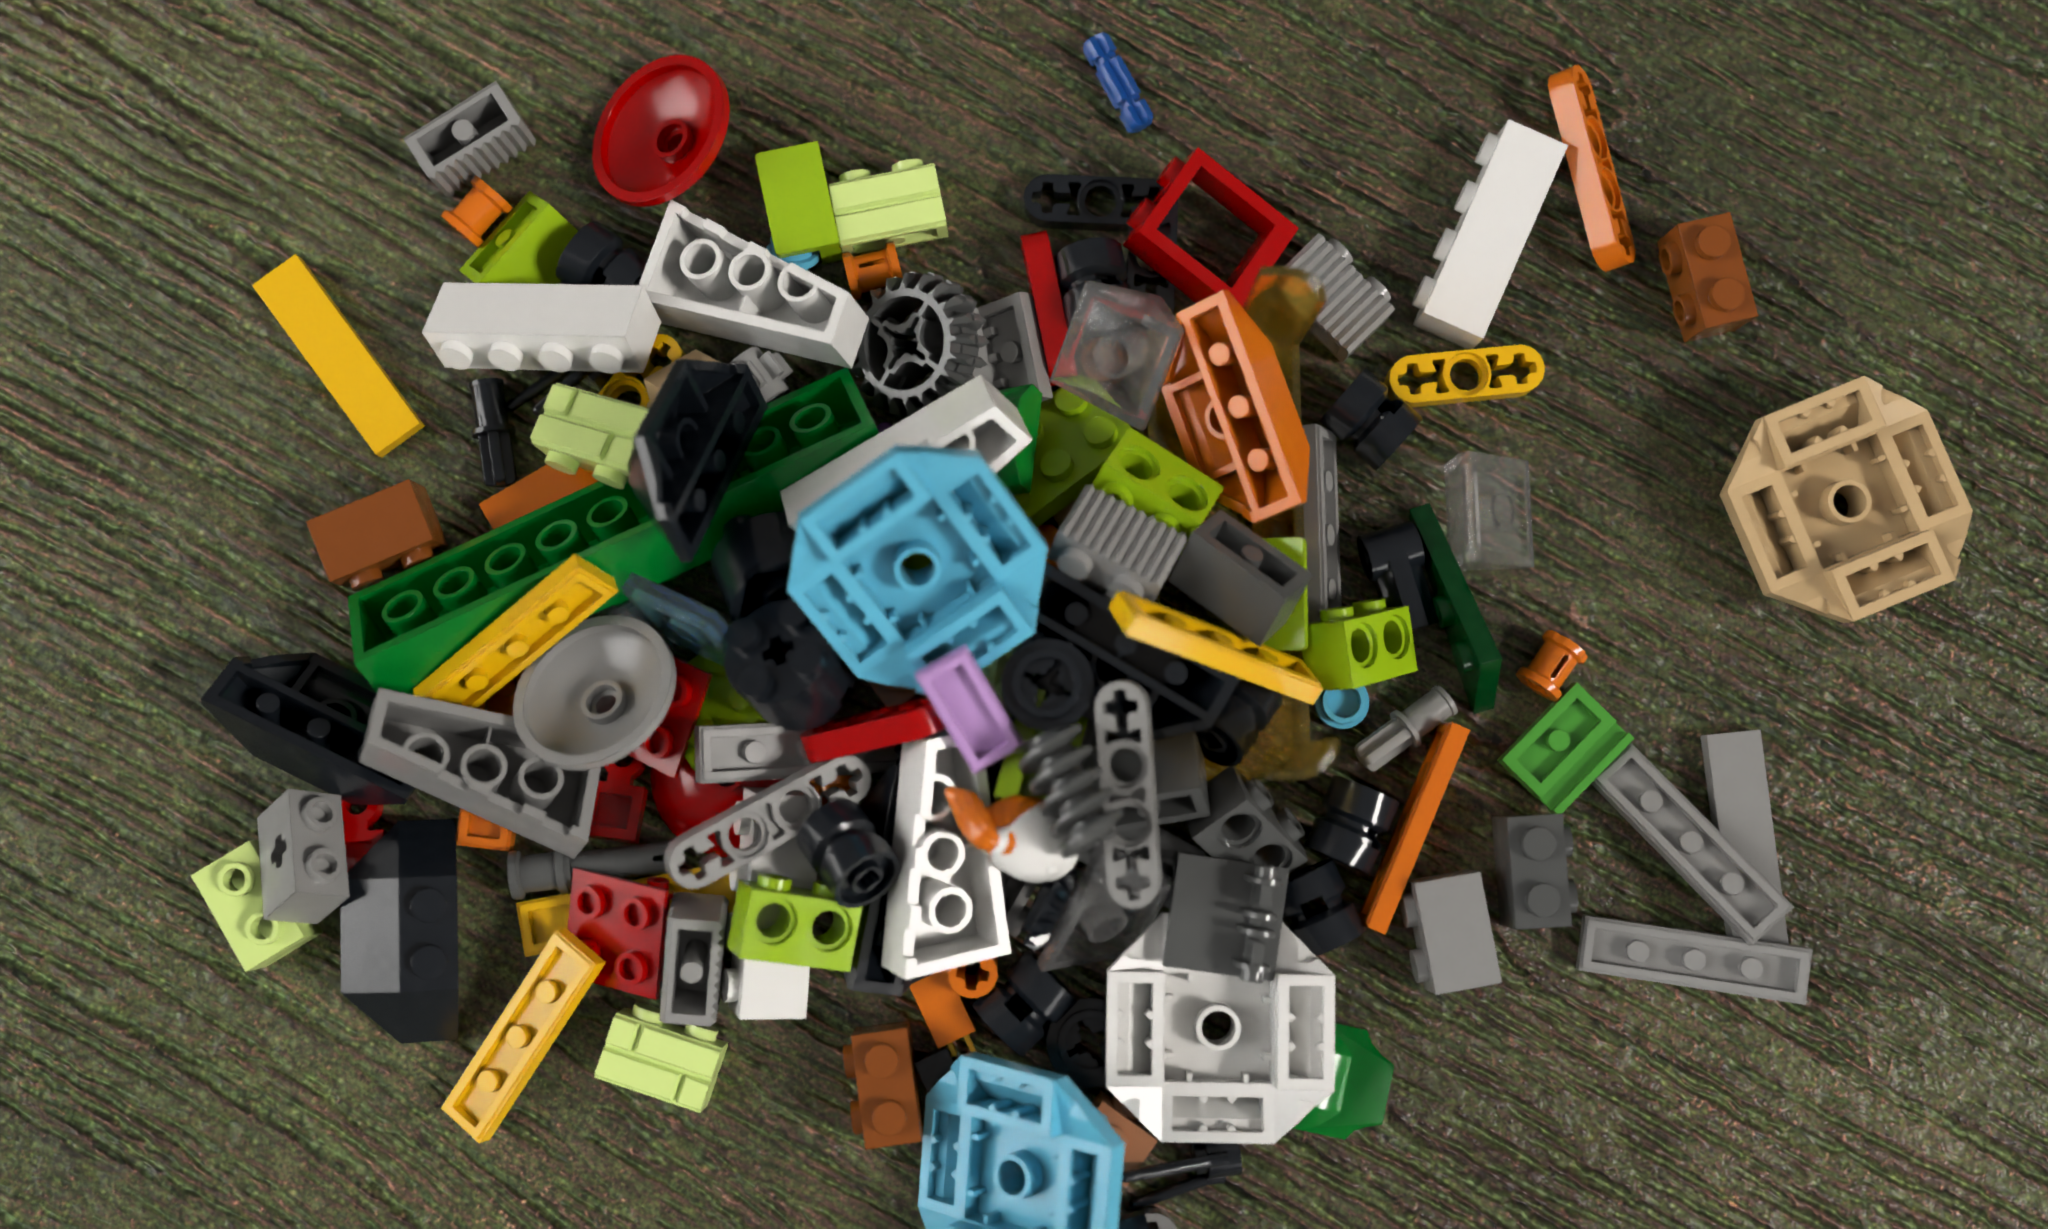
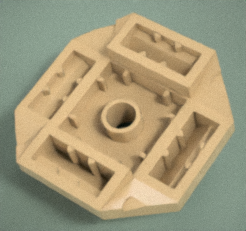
M1862 376L1755 420L1719 495L1764 596L1842 623H1850L1956 580L1961 561L1958 557L1967 537L1973 510L1927 409L1903 396L1882 388L1883 385L1867 376ZM1836 492L1843 495L1848 503L1846 516L1841 515L1834 506L1833 500Z

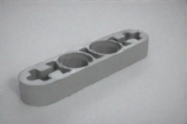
M1121 679L1108 683L1099 691L1095 699L1094 712L1098 766H1101L1103 770L1099 775L1100 788L1111 787L1114 792L1101 806L1103 810L1121 809L1126 806L1136 807L1144 814L1147 825L1144 834L1138 838H1126L1118 833L1113 838L1104 842L1106 884L1112 899L1124 908L1138 909L1145 907L1153 901L1162 884L1151 705L1148 693L1140 684L1133 680ZM1118 690H1125L1128 700L1137 701L1138 709L1128 714L1127 725L1128 732L1137 728L1141 730V740L1125 737L1113 742L1109 741L1108 731L1115 733L1120 731L1119 714L1117 712H1109L1107 707L1109 701L1117 698ZM1130 748L1139 754L1143 766L1138 778L1126 781L1118 778L1113 773L1111 757L1116 750ZM1114 824L1112 828L1114 832H1117L1118 830L1116 829V826ZM1144 846L1149 848V855L1140 853L1137 857L1139 875L1148 876L1150 884L1142 887L1139 896L1132 895L1130 886L1120 884L1119 878L1129 872L1130 860L1129 854L1117 857L1116 848L1129 851Z
M849 755L813 763L677 836L669 843L664 853L663 862L666 872L677 884L689 889H698L713 883L798 835L803 822L812 812L822 806L820 795L809 784L810 780L815 778V783L824 787L838 778L835 770L838 766L849 771L854 770L855 775L848 780L850 789L847 792L838 787H831L822 792L821 795L828 801L827 803L838 799H850L858 803L866 796L870 789L871 775L869 768L863 760ZM801 790L806 795L808 801L805 814L798 820L785 821L779 811L782 797L789 791ZM743 817L752 818L758 828L756 840L749 847L743 849L733 847L728 838L732 823ZM715 832L717 844L728 857L721 861L720 856L712 852L700 859L699 866L701 870L697 874L693 875L686 868L679 870L678 866L685 861L683 851L691 847L697 853H703L714 847L713 843L707 839V836Z

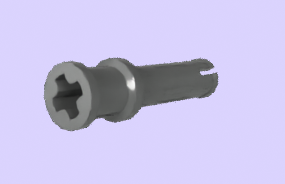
M675 838L645 844L580 851L575 859L557 851L522 855L519 850L510 851L507 858V876L511 896L514 900H522L525 898L526 893L546 890H559L562 895L570 894L572 872L575 867L618 878L667 874L664 860H657V856L664 855L669 843Z

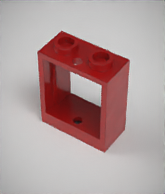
M1197 147L1183 161L1175 156L1164 168L1156 180L1163 188L1153 202L1146 197L1132 213L1126 224L1133 228V230L1122 245L1194 302L1198 303L1222 290H1229L1244 309L1299 227ZM1190 181L1259 234L1226 282L1219 279L1157 230Z

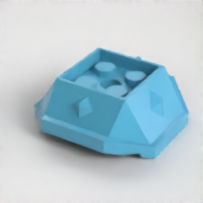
M895 445L799 512L787 592L857 678L889 686L916 689L917 693L925 694L915 678V671L964 643L967 644L980 668L983 669L1035 634L1038 603L1048 548L1043 536L979 450ZM914 553H922L932 559L926 567L918 570L909 569L902 564V561L907 556Z
M978 1052L960 1055L951 1066V1070L926 1095L918 1208L925 1229H1118L1125 1143L1110 1126L1108 1117L1089 1102L1068 1076Z

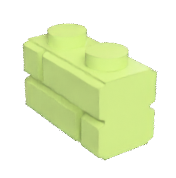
M906 159L893 164L891 172L871 175L869 170L856 169L841 174L839 176L840 182L829 184L843 253L850 252L855 256L885 249L886 243L894 241L895 247H901L949 237L935 164L923 165L921 159Z
M560 383L552 384L543 406L544 413L539 415L530 436L531 443L546 455L544 462L550 467L570 475H576L579 467L594 471L592 477L614 488L624 489L626 482H629L634 436L649 408Z
M634 1003L632 1010L623 1008L616 1012L594 1078L701 1113L710 1101L729 1043L716 1038L719 1030L713 1026L685 1025L684 1028L675 1024L663 1023L659 1020L660 1009L643 1003Z

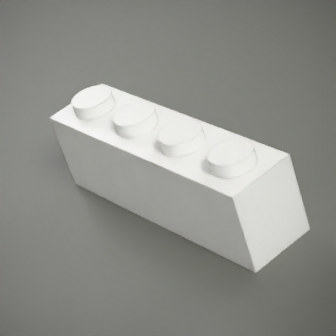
M1508 119L1497 135L1490 132L1487 134L1475 159V163L1483 166L1476 183L1467 180L1454 207V210L1462 213L1455 230L1445 229L1433 254V258L1441 261L1434 278L1425 275L1413 299L1412 306L1419 308L1413 323L1414 326L1466 349H1473L1484 339L1568 147L1567 144Z
M443 282L422 333L445 368L458 370L468 368L502 369L506 371L551 370L554 372L591 371L608 374L618 372L644 373L661 325V320L643 285Z
M744 787L743 801L766 789V787ZM793 790L787 792L782 797L779 811L785 821L798 820L805 814L808 806L806 795L801 790ZM743 817L733 823L734 833L740 835L739 848L743 849L753 844L758 834L756 822L752 818ZM797 836L729 873L730 888L732 891H736V894L739 879L757 882L759 873L789 877L793 879L792 887L812 889L813 881H816L817 872H815L797 845ZM777 903L768 904L760 910L756 920L758 929L768 928L776 922L779 916V906ZM728 913L725 927L726 944L733 913ZM732 952L731 968H725L722 973L723 1002H728V1007L740 1020L806 1019L810 967L740 959Z

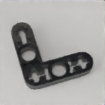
M1045 174L1032 179L1026 186L1023 205L1029 221L1038 227L1128 232L1129 236L1133 228L1126 224L1129 218L1122 217L1125 203L1124 192L1132 193L1130 204H1140L1146 197L1148 198V195H1158L1163 187L1154 178ZM1043 190H1051L1055 200L1070 201V190H1079L1076 202L1077 215H1069L1070 204L1066 203L1054 204L1051 213L1042 212L1041 204L1032 202V200L1041 199ZM1101 190L1112 195L1116 205L1112 213L1107 216L1098 217L1087 210L1085 200L1094 191ZM1178 200L1157 228L1176 245ZM1131 206L1130 216L1137 208L1136 206ZM1127 249L1126 269L1128 277L1126 278V283L1130 285L1135 308L1143 306L1146 284L1166 282V288L1156 285L1154 296L1155 307L1164 309V313H1158L1154 322L1148 323L1144 322L1145 317L1143 313L1135 312L1136 319L1129 326L1138 335L1156 336L1165 331L1171 322L1175 306V286L1156 271H1147L1140 267L1136 255ZM1134 280L1145 284L1134 286Z

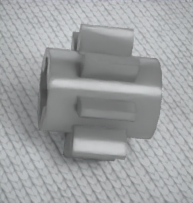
M755 346L742 352L729 363L748 365L766 404L790 393L785 378L793 371L778 351L772 354L768 350L763 354L760 348Z

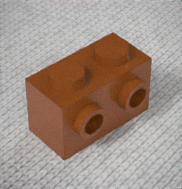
M1730 212L1677 224L1657 241L1660 265L1666 274L1673 300L1674 317L1680 326L1684 343L1736 331L1758 317Z
M410 479L306 521L329 582L347 588L351 587L352 591L368 588L383 581V573L400 566L407 570L435 557L433 552L448 547L426 488Z
M910 1020L855 1028L851 1034L852 1044L843 1045L845 1074L847 1079L856 1078L859 1100L850 1101L851 1123L854 1135L863 1134L865 1150L922 1142L924 1121L917 1069L914 1064L915 1053Z

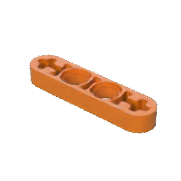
M1573 65L1550 75L1548 79L1549 95L1562 143L1568 145L1565 155L1589 245L1597 265L1601 270L1608 272L1634 262L1636 250L1591 82L1582 67Z

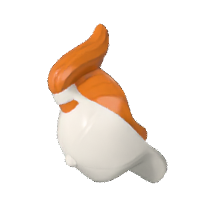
M957 787L945 789V797L963 835L975 847L984 850L990 855L993 864L1001 871L1022 881L1043 883L1062 878L1074 867L1079 854L1063 859L1059 851L1071 836L1054 838L1051 835L1049 828L1059 816H1042L1039 806L1044 801L1043 799L1013 795L985 807L973 791Z

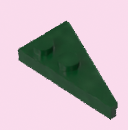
M1430 503L1409 509V519L1415 525L1424 548L1425 569L1434 593L1432 601L1439 621L1437 624L1441 629L1445 628L1472 713L1474 715L1494 709L1502 662L1500 652Z

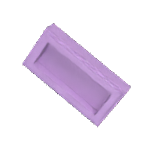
M966 643L915 671L916 680L973 774L1012 754L1014 749L1024 743L1023 738Z

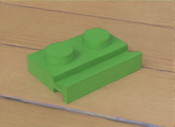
M1576 682L1571 683L1562 692L1558 702H1553L1497 761L1536 799H1539L1548 808L1550 813L1562 814L1635 738L1630 733H1626L1616 723V720Z

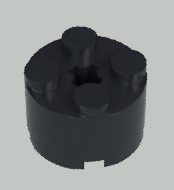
M770 512L754 517L739 515L730 519L723 527L724 536L717 543L712 553L711 567L732 621L746 617L767 603L791 597L787 592V583L796 531L788 525L785 512Z
M792 597L767 603L746 617L733 621L727 629L726 641L728 645L725 652L727 678L740 696L769 723L782 726L785 730L804 731L815 728L837 714L843 706L840 700L848 686L853 689L856 675Z

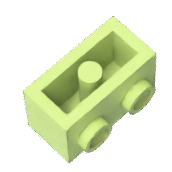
M259 840L247 841L191 875L245 972L267 967L323 933L319 924L264 920Z

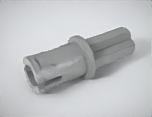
M1435 685L1428 693L1402 712L1397 709L1390 713L1391 720L1356 744L1354 748L1356 757L1368 771L1378 770L1409 746L1419 747L1422 744L1421 738L1450 716L1458 713L1456 704L1441 686Z

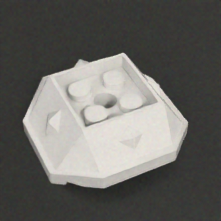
M1161 912L1107 968L1105 1085L1160 1142L1275 1144L1315 1106H1318L1335 1091V975L1283 922L1274 981L1263 980V983L1240 980L1238 976L1162 966L1169 912ZM1215 1011L1227 1013L1230 1017L1231 1026L1224 1037L1212 1040L1203 1036L1202 1023L1208 1014Z

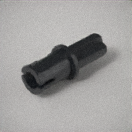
M501 378L474 380L469 383L476 428L471 431L472 438L478 439L484 483L487 487H506L516 482L517 475L511 435L515 434L516 429L514 425L509 424L504 380Z

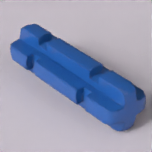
M1101 32L1085 41L1083 53L1091 67H1097V73L1095 74L1115 110H1121L1119 117L1126 130L1131 134L1139 132L1152 123L1153 113L1146 100L1139 99L1141 91L1122 57L1115 56L1117 48L1108 33Z

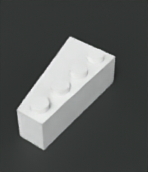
M672 199L669 201L639 285L644 286L661 320V324L851 369L869 321L868 316L848 291L792 262L789 264L779 259L766 248L752 241L747 242L733 235L723 226L708 218L703 219L691 213L685 206Z
M980 374L781 490L780 494L788 525L796 531L799 512L895 445L979 450L994 472L997 473L1032 441V438L1018 409Z
M946 728L928 737L902 743L892 844V850L897 855L901 864L899 875L888 890L881 966L904 980L1011 953L1000 869L993 864L990 855L984 850L975 847L963 835L944 794L945 789L948 787L967 789L976 793L985 807L989 806L991 801L987 771L985 768L976 774L972 773Z

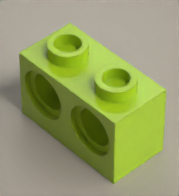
M1129 427L1107 458L1092 483L1096 490L1103 489L1106 495H1113L1116 501L1123 500L1126 506H1134L1136 511H1144L1147 517L1154 516L1157 522H1164L1167 527H1174L1177 533H1185L1188 539L1178 559L1192 532L1202 525L1225 488L1131 427Z
M1385 598L1353 602L1352 606L1319 610L1320 620L1308 623V647L1302 650L1303 661L1321 683L1322 691L1355 689L1418 671L1409 606L1386 608Z
M759 873L757 882L739 879L726 946L738 958L850 972L862 907L845 908L838 905L823 881H813L812 889L792 887L793 879L770 873ZM777 903L779 906V916L776 922L768 928L758 929L756 920L760 910L768 904ZM832 911L833 923L830 929L822 935L813 936L812 925L815 918L822 912Z

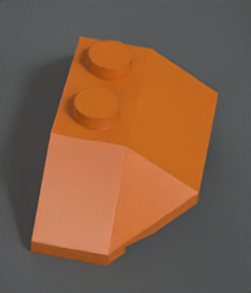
M1222 290L1176 313L1173 326L1175 333L1168 349L1160 389L1187 463L1225 487L1216 500L1218 503L1242 514V517L1252 523L1261 522L1306 503L1310 445L1272 343L1229 290Z

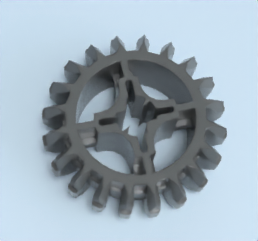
M912 271L909 273L905 272L903 278L896 276L886 278L885 289L877 288L870 290L873 305L861 306L869 321L856 355L859 357V362L850 372L854 373L857 377L864 378L859 390L867 396H873V405L881 410H888L894 417L905 419L975 378L973 376L975 368H982L988 365L981 357H978L979 348L989 344L990 341L985 336L977 334V331L987 320L980 314L973 313L977 301L971 296L963 294L964 288L960 284L943 279L942 275L935 273L923 274ZM921 306L918 312H914L915 309ZM912 312L909 319L906 322L902 323L905 320V318ZM931 369H935L933 374L924 383L913 388L918 379L923 380Z

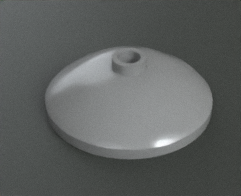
M605 615L583 620L523 671L517 684L513 701L514 724L521 741L544 763L566 770L594 769L625 757L652 735L670 707L676 686V667L672 652L657 631L638 619L620 615Z

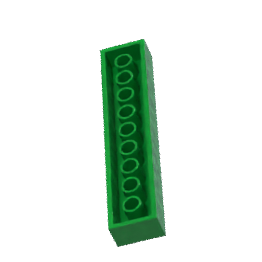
M845 367L767 403L768 407L692 562H681L652 524L640 501L634 495L628 481L624 489L614 488L598 481L348 596L355 666L376 693L379 688L414 695L413 689L574 553L614 577L618 592L591 615L610 606L622 604L631 596L662 582L671 581L681 573L711 560L717 543L724 536L723 527L730 519L739 515L754 517L770 512H785L780 494L781 490L879 434L848 368Z

